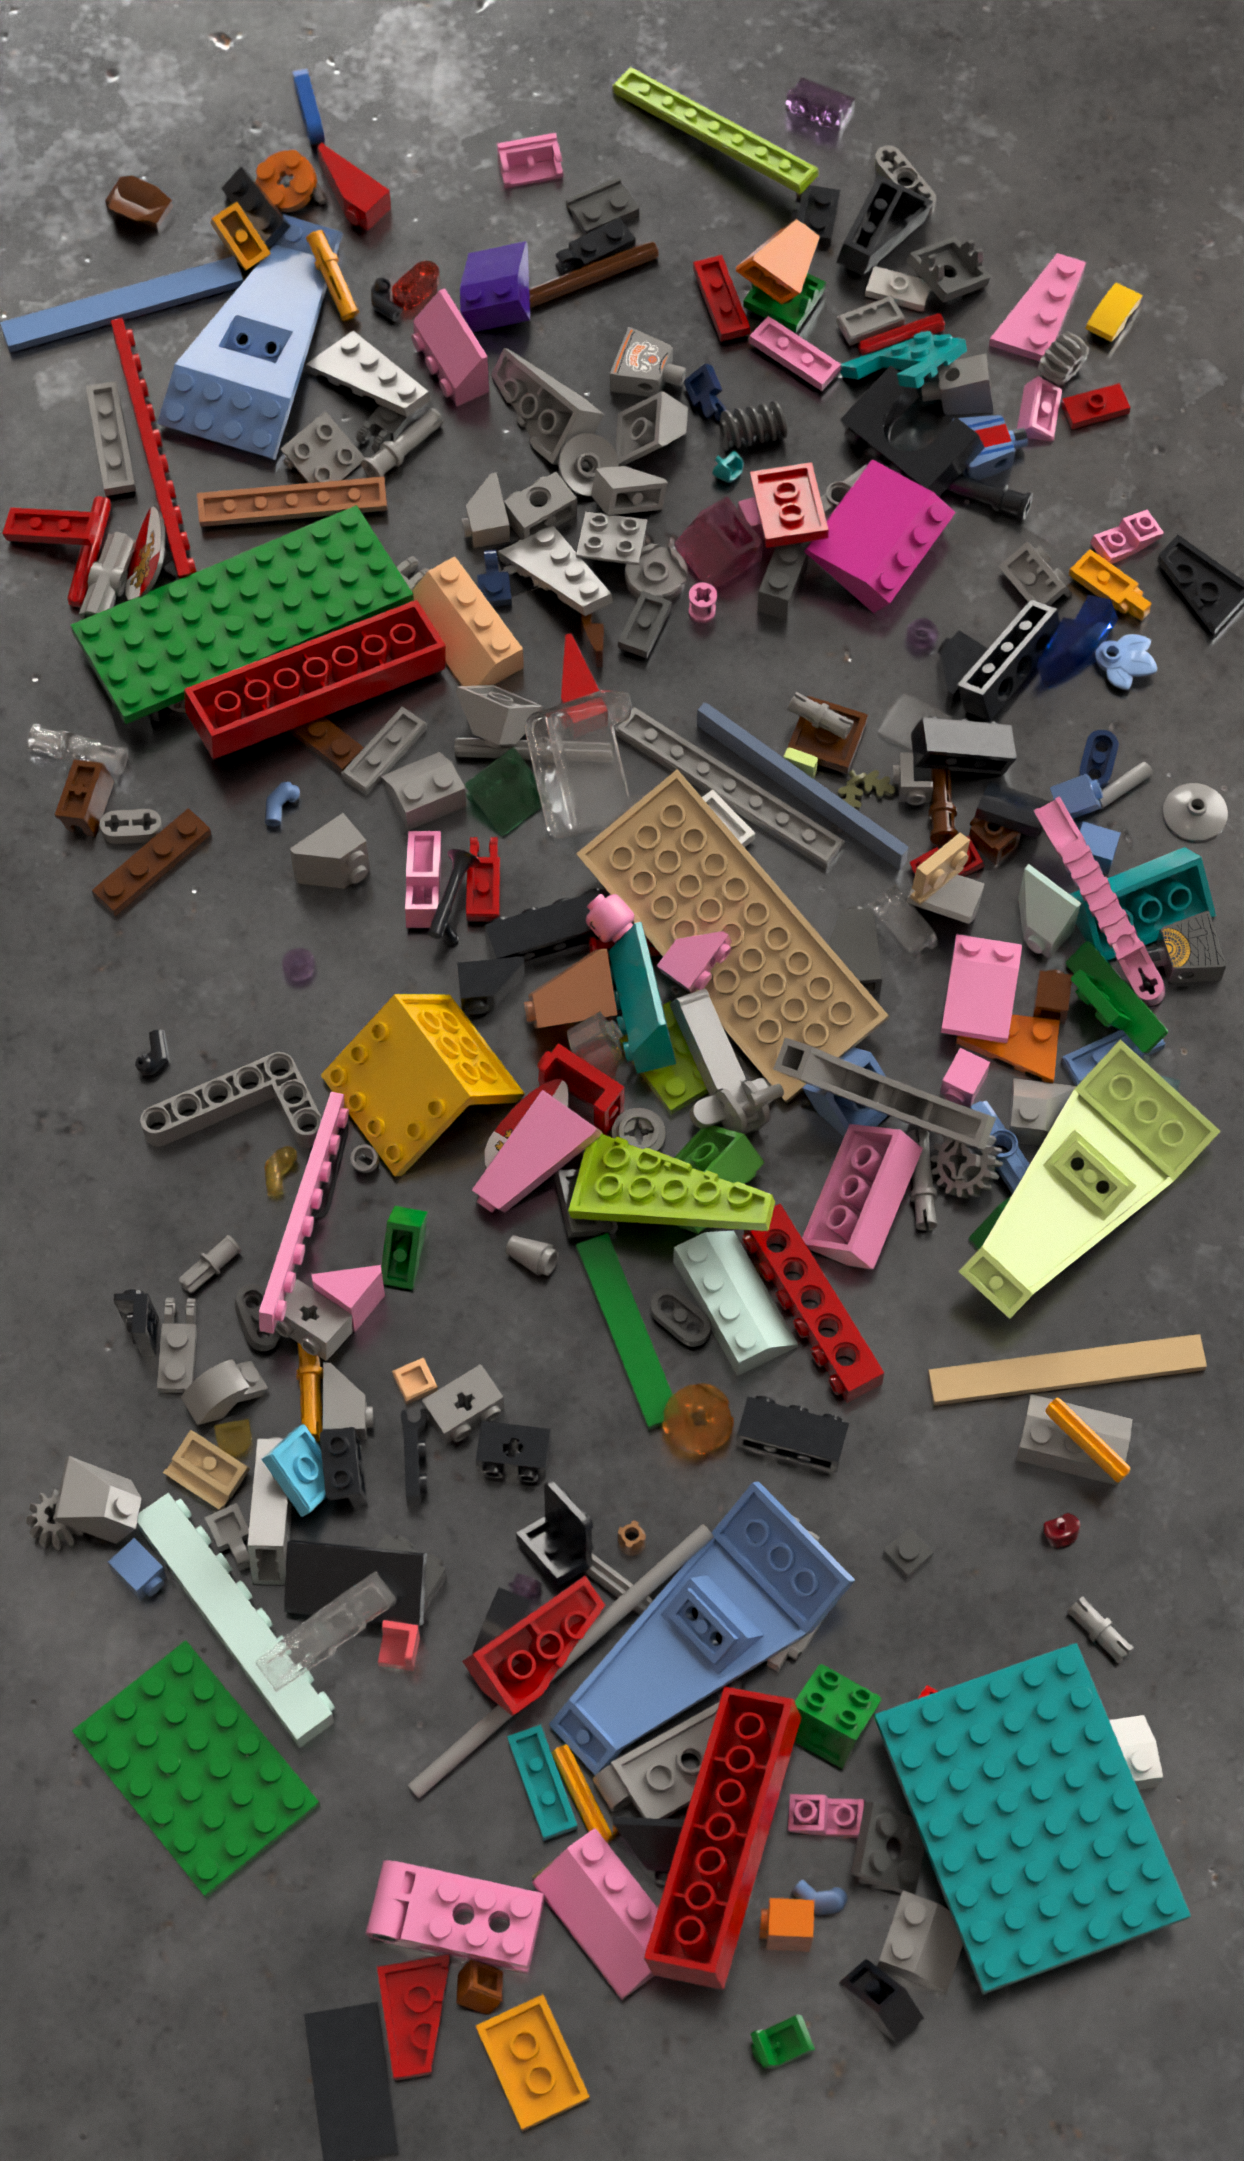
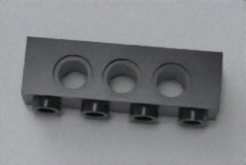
M1030 600L957 684L964 711L991 721L1062 638L1063 632L1056 608L1034 600Z

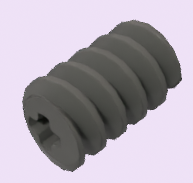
M771 401L769 407L764 403L758 404L757 410L752 405L746 406L745 413L741 408H735L733 416L728 410L721 413L720 436L725 450H728L730 440H733L736 448H740L741 438H745L748 446H750L755 435L760 443H764L765 433L769 434L772 441L776 440L777 431H781L784 439L787 438L788 429L785 415L777 401Z

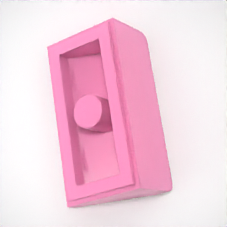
M1039 376L1024 386L1017 429L1024 428L1027 438L1048 442L1054 440L1062 389Z

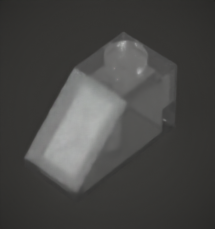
M600 1011L568 1029L566 1033L574 1054L614 1079L623 1054L619 1039L623 1036L614 1020L608 1022Z

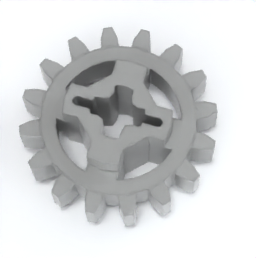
M942 1135L944 1143L934 1144L936 1150L939 1151L938 1155L930 1157L931 1161L937 1162V1167L931 1170V1173L941 1176L936 1184L946 1188L945 1193L957 1195V1197L968 1199L969 1195L980 1197V1188L990 1190L991 1185L988 1182L990 1178L997 1180L999 1178V1175L994 1172L995 1167L1003 1165V1162L996 1160V1156L1002 1152L1001 1148L992 1146L997 1139L990 1135L985 1149L982 1150Z

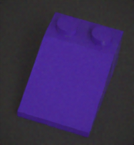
M526 241L468 253L460 284V312L472 332L530 320L528 244Z

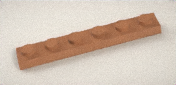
M384 477L197 493L200 527L330 516L356 505L361 513L387 511Z

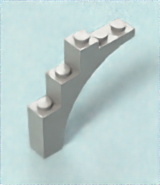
M786 1037L773 1070L815 1088L841 1096L913 1126L982 1150L985 1149L996 1118L908 1086Z

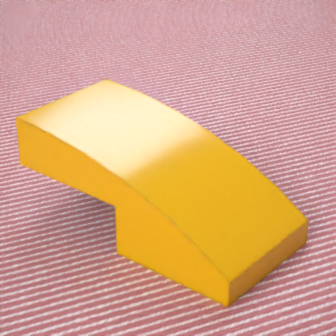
M1116 282L1097 306L1085 329L1112 342L1124 329L1127 318L1140 305L1143 295Z

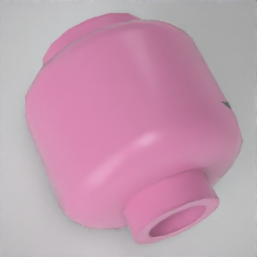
M600 894L587 906L590 912L586 917V923L602 942L613 941L616 944L633 926L632 922L635 915L617 894L609 895L606 898Z

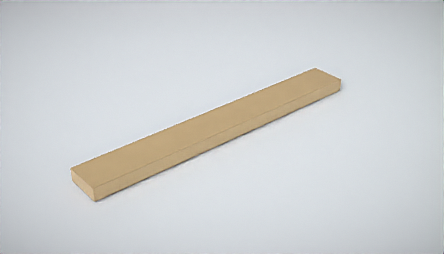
M1196 1334L929 1369L928 1378L933 1406L1203 1371L1206 1370L1207 1364L1201 1336Z

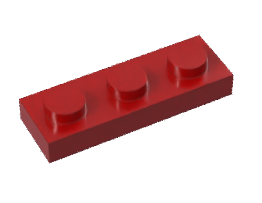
M718 255L693 262L694 274L720 341L749 335L750 325L723 256Z
M10 507L2 534L6 541L93 546L101 519L97 512Z

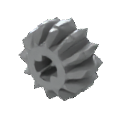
M1067 331L1059 335L1051 343L1050 347L1045 350V354L1040 359L1038 370L1051 383H1055L1058 386L1064 385L1082 367L1083 362L1087 359L1089 347L1077 335Z
M54 1488L51 1498L47 1499L44 1493H40V1505L30 1503L29 1509L33 1514L26 1517V1523L32 1527L29 1531L32 1539L40 1538L39 1543L42 1547L45 1548L53 1542L55 1550H60L62 1546L61 1541L66 1540L68 1545L73 1546L75 1542L72 1534L83 1535L84 1532L55 1521L56 1524L51 1523L50 1519L55 1514L59 1490Z

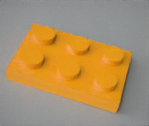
M544 1994L476 2025V2030L522 2132L590 2100L587 2089Z

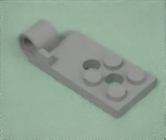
M720 1702L616 1759L597 1773L592 1781L610 1810L617 1811L634 1802L643 1818L665 1819L688 1806ZM685 1753L694 1754L699 1759L700 1766L696 1769H688L683 1766L680 1758Z

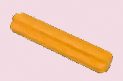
M1056 1398L1049 1403L1045 1413L1115 1482L1122 1481L1129 1474L1130 1466L1060 1398Z
M568 1745L556 1748L552 1751L554 1762L588 1832L596 1828L608 1844L613 1840V1834Z

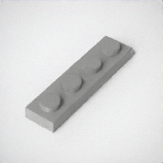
M117 381L86 386L105 496L136 491Z

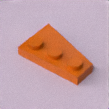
M1012 1014L1007 1043L957 1035L956 1044L990 1059H1000L1013 1065V1069L1022 1073L1027 1071L1041 1077L1043 1082L1054 1083L1060 1020Z

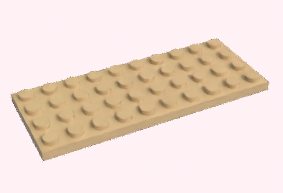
M678 769L576 853L609 894H617L633 911L635 915L633 922H642L645 936L662 956L666 954L675 940L679 938L721 931L729 935L732 940L729 945L732 947L731 952L721 964L717 962L710 971L712 974L711 979L703 989L708 991L724 1030L772 1086L776 1084L782 1086L784 1090L782 1098L786 1103L798 1095L806 1083L773 1070L785 1037L840 1058L889 1018L884 1009Z

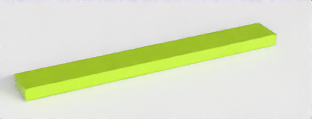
M632 67L612 85L614 94L798 194H801L819 175L817 167Z

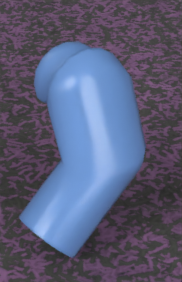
M803 1879L791 1891V1894L797 1899L814 1900L815 1915L838 1913L844 1908L848 1900L846 1892L839 1887L816 1892Z

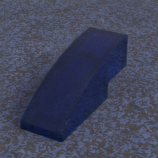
M1088 595L1075 619L1063 617L1037 664V669L1044 686L1051 687L1083 664L1107 638L1118 621L1111 599Z

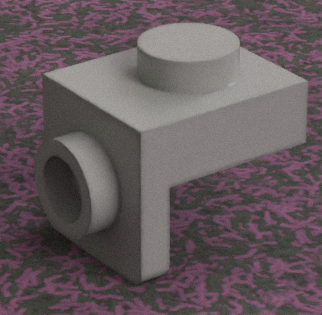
M900 753L898 765H893L892 784H898L899 802H907L911 805L931 802L933 782L914 781L913 753Z

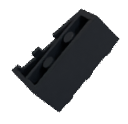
M878 175L842 245L836 263L862 276L865 275L926 220L933 201Z

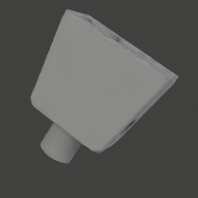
M987 354L955 360L948 366L941 364L938 366L939 381L925 382L921 386L923 402L942 399L943 412L945 414L994 412Z

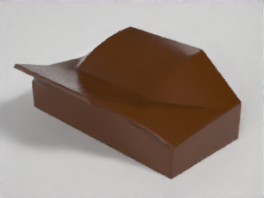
M132 175L120 177L105 200L108 209L156 229L160 227L173 208L172 200L162 190Z

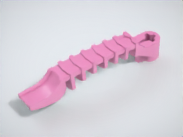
M1059 796L1045 806L1033 810L1059 858H1063L1064 866L1067 872L1071 873L1075 886L1079 887L1083 900L1087 901L1092 916L1096 917L1099 929L1102 933H1105L1109 947L1115 951L1116 959L1131 988L1147 1006L1159 1004L1165 996L1163 980L1151 960L1145 945L1139 940L1135 927L1130 924L1126 911L1121 908L1116 893L1112 892L1107 877L1103 876L1098 861L1094 860L1089 845H1086L1082 833L1073 821L1062 799ZM1140 974H1143L1147 982L1154 986V994L1150 995L1148 991H1144V983Z

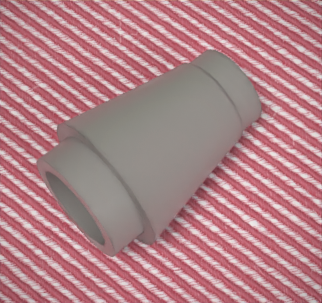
M515 1235L510 1238L505 1250L506 1254L538 1276L541 1274L546 1276L551 1274L559 1257V1252L553 1249L552 1244Z

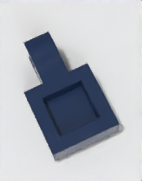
M704 363L683 382L693 406L702 408L707 418L714 415L716 421L720 422L722 411L727 410L724 404L717 398V395L723 390L713 366Z
M496 550L484 551L486 574L477 575L479 590L492 607L512 605L508 571L499 572Z

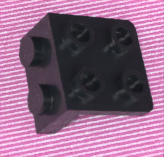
M550 1480L544 1484L545 1516L516 1532V1542L558 1587L592 1567L593 1522L585 1510H579L572 1502L565 1488H559L554 1481Z

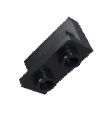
M810 184L801 194L796 193L795 203L800 204L799 210L793 209L791 223L797 219L820 236L817 244L831 246L841 190L812 186Z
M135 1289L114 1294V1303L123 1322L127 1324L128 1333H132L133 1344L138 1346L143 1357H156L159 1316L149 1294Z
M354 1427L321 1432L320 1444L327 1499L349 1498L354 1508L368 1506L361 1439Z

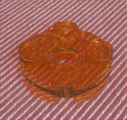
M706 1383L688 1385L676 1391L669 1398L664 1410V1420L662 1423L664 1432L676 1446L693 1454H705L722 1446L730 1437L734 1426V1417L731 1416L728 1398L721 1390ZM701 1410L704 1413L702 1418L706 1421L705 1426L701 1424L696 1426L691 1418L692 1413H697Z

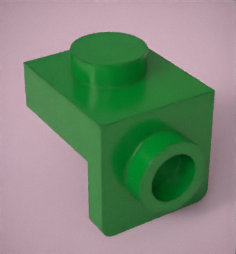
M794 2015L765 2030H756L750 2033L753 2040L751 2045L753 2055L764 2068H779L815 2051L802 2015Z

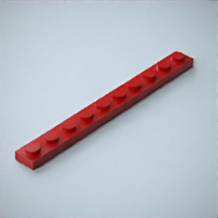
M123 318L111 320L113 335L179 580L197 571L193 557L188 559L186 557L185 551L190 550L186 531L180 533L178 525L183 524L180 507H173L171 499L176 498L173 481H166L165 473H170L166 455H159L158 448L163 447L159 429L153 430L151 423L156 422L152 403L147 405L144 398L149 397L145 378L139 379L138 373L143 372L139 354L132 355L131 348L136 347L132 329L126 330Z

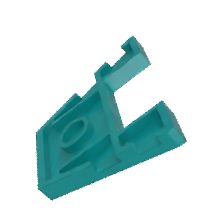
M930 331L920 332L909 340L842 363L840 374L841 377L860 379L882 367L889 368L891 365L895 369L904 370L897 374L899 386L919 388L924 385L923 378L928 375V378H933L938 374L937 367L943 363L944 366H948L967 351L965 339L951 337V334L933 335Z

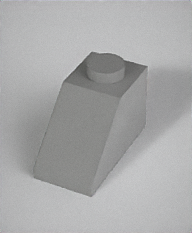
M626 466L599 468L595 472L591 496L607 516L663 509L668 482L663 478Z
M491 473L466 505L467 518L462 519V527L465 538L471 537L473 549L510 542L509 521L497 473Z
M324 1363L323 1431L354 1427L360 1439H367V1428H373V1407H367L365 1395L333 1364Z

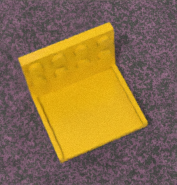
M394 994L321 1074V1077L332 1092L344 1094V1108L349 1109L351 1118L394 1176H403L469 1105L517 1103L525 1095L450 994Z

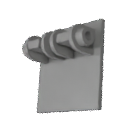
M326 411L280 449L286 456L283 459L286 467L289 469L295 467L308 483L342 480L358 467L365 458Z
M585 512L576 557L639 565L642 547L645 545L647 519L616 515L607 516V514Z

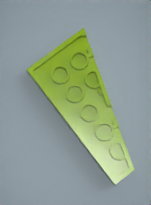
M602 1133L598 1139L585 1148L568 1212L573 1219L768 1231L775 1200L773 1195L740 1182L731 1183L719 1178L718 1174L711 1171H699L692 1168V1165L647 1147L644 1149L630 1145L626 1139L618 1136L614 1139Z

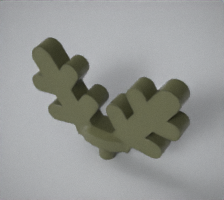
M851 770L848 773L851 779L846 782L845 787L839 788L837 795L839 797L845 796L842 800L856 810H860L862 804L855 797L857 799L862 798L863 791L855 786L861 783L864 784L865 794H870L871 790L875 789L878 799L882 798L883 794L893 796L895 787L889 784L890 777L888 776L880 780L877 779L879 776L878 770H873L868 775L865 772L856 775L855 771Z

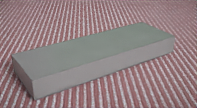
M401 707L342 771V779L367 796L381 781V776L387 774L427 730V723L404 707Z

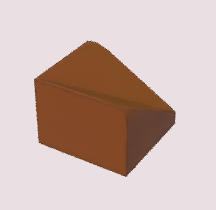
M470 1959L457 1976L456 2003L483 2014H490L502 2001L503 1971Z

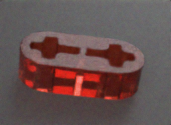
M425 260L413 266L393 285V303L404 311L417 307L440 285V270L437 264Z

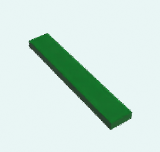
M607 1233L576 1244V1250L648 1431L680 1420V1411L609 1234Z

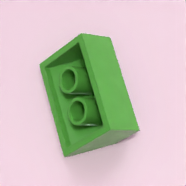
M714 1125L708 1128H701L674 1157L691 1164L692 1168L706 1172L708 1170L718 1174L719 1178L743 1184L751 1181L755 1177L756 1171L765 1163L743 1133ZM677 1225L679 1228L698 1234L701 1230L707 1228Z

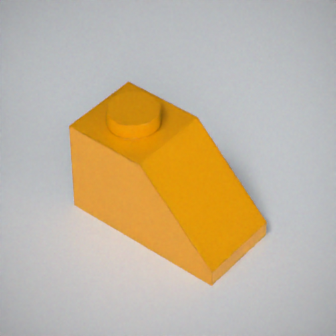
M238 202L212 217L210 224L228 251L245 271L271 255Z

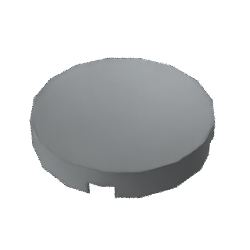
M659 544L643 546L639 565L626 564L625 566L626 585L628 590L637 599L641 592L644 591L670 601L678 596L686 585V563L675 549L668 546L667 548L659 547Z

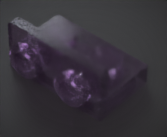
M801 77L795 89L790 88L787 92V111L839 132L855 106V98Z

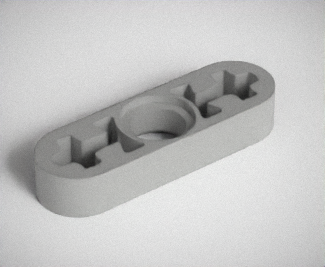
M894 146L879 148L875 155L874 167L876 172L897 184V180L906 177L911 179L913 184L903 187L933 201L927 217L931 216L935 211L936 195L898 148Z

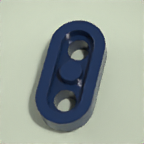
M1101 729L1092 732L1088 736L1078 776L1084 774L1088 776L1097 775L1101 790L1108 786L1119 747L1118 739L1112 732ZM1102 747L1106 752H1099L1096 748Z

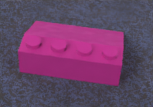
M871 460L826 520L829 538L811 541L804 552L870 611L875 613L891 603L956 512L934 492L875 460Z

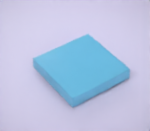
M303 1423L290 1432L262 1458V1461L301 1517L310 1513L326 1498L321 1447Z

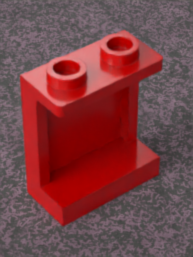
M558 1043L552 1052L546 1051L538 1062L539 1086L554 1079H561L566 1082L569 1093L594 1109V1126L607 1136L612 1130L617 1117L624 1112L625 1087Z

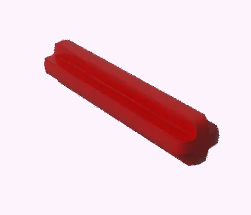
M937 313L861 340L859 342V351L864 356L914 338L913 336L920 332L930 331L932 334L938 333L945 329L944 319L941 314Z

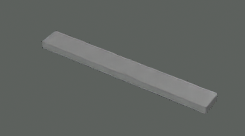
M634 707L615 729L616 736L672 772L678 769L688 782L705 793L713 789L733 811L824 869L829 867L845 846V841L637 708Z

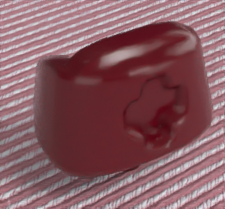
M1065 1513L1053 1520L1046 1521L1043 1524V1531L1051 1546L1064 1547L1073 1543L1078 1538L1081 1524L1076 1516L1071 1513Z

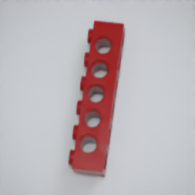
M781 1203L774 1206L769 1230H744V1235H742L743 1243L750 1254L755 1252L761 1262L759 1263V1268L767 1282L773 1281L778 1290L776 1296L784 1310L790 1309L795 1318L793 1324L801 1338L807 1337L813 1347L810 1349L814 1361L819 1367L824 1365L830 1375L828 1382L831 1389L837 1396L841 1394L845 1402L848 1403L882 1385L885 1373ZM777 1243L782 1245L784 1250L776 1253L770 1251L768 1246ZM790 1271H795L802 1276V1278L796 1281H792L787 1279L785 1277V1274ZM812 1299L819 1306L815 1309H808L802 1305V1302ZM831 1328L836 1332V1335L829 1338L824 1337L819 1333V1330ZM840 1356H848L854 1363L850 1366H842L836 1359Z

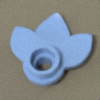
M1134 634L1125 635L1117 642L1105 641L1096 649V662L1101 669L1106 671L1108 681L1120 689L1129 690L1135 676H1148L1157 672V666L1153 657L1146 652L1151 644V640L1147 637ZM1107 653H1114L1117 656L1111 657Z

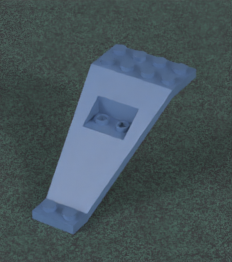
M287 215L283 216L291 227L269 250L271 255L259 262L175 363L157 424L276 460L327 288L321 271H318L315 267L316 259L309 243L306 241V237L314 231H324L332 253L337 254L343 235L341 231ZM247 335L248 342L245 345H240V337ZM276 344L277 350L273 354H269V345Z
M752 1482L712 1531L714 1538L683 1565L548 1724L594 1775L609 1766L621 1751L630 1744L812 1633L855 1582V1579L760 1482ZM694 1607L698 1610L697 1619H695L692 1614V1610ZM718 1632L722 1635L721 1644H719L716 1640V1634Z

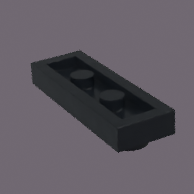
M240 167L221 187L233 204L238 202L268 247L271 248L291 227L262 188L243 167Z

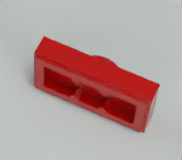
M1120 383L1066 397L1061 402L1071 429L1127 415L1131 409Z

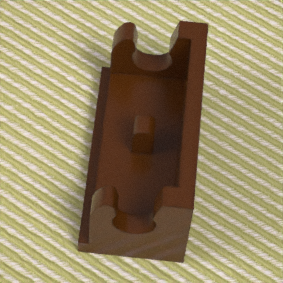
M73 760L54 814L70 832H74L75 827L79 826L87 836L96 837L100 819L104 814L115 782L104 763Z

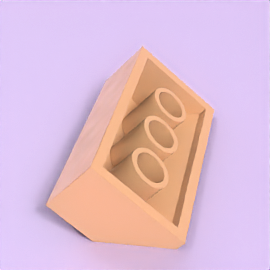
M455 556L429 570L412 590L414 601L417 600L445 643V664L461 686L494 685L524 668L523 648Z

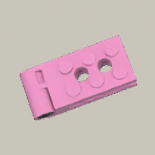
M386 1860L382 1864L366 1935L391 1945L441 1956L450 1954V1958L464 1961L473 1959L492 1967L528 1974L544 1906V1893ZM461 1912H469L474 1916L473 1920L466 1925H460L454 1921L455 1917ZM496 1920H505L510 1924L509 1928L502 1933L492 1931L490 1926Z

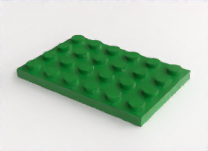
M186 1640L72 1730L75 1737L205 1898H208L320 1806V1802Z

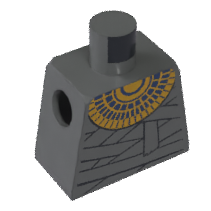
M1209 911L1196 914L1161 928L1156 941L1157 947L1146 949L1155 967H1164L1167 980L1171 983L1220 981L1226 969V963Z

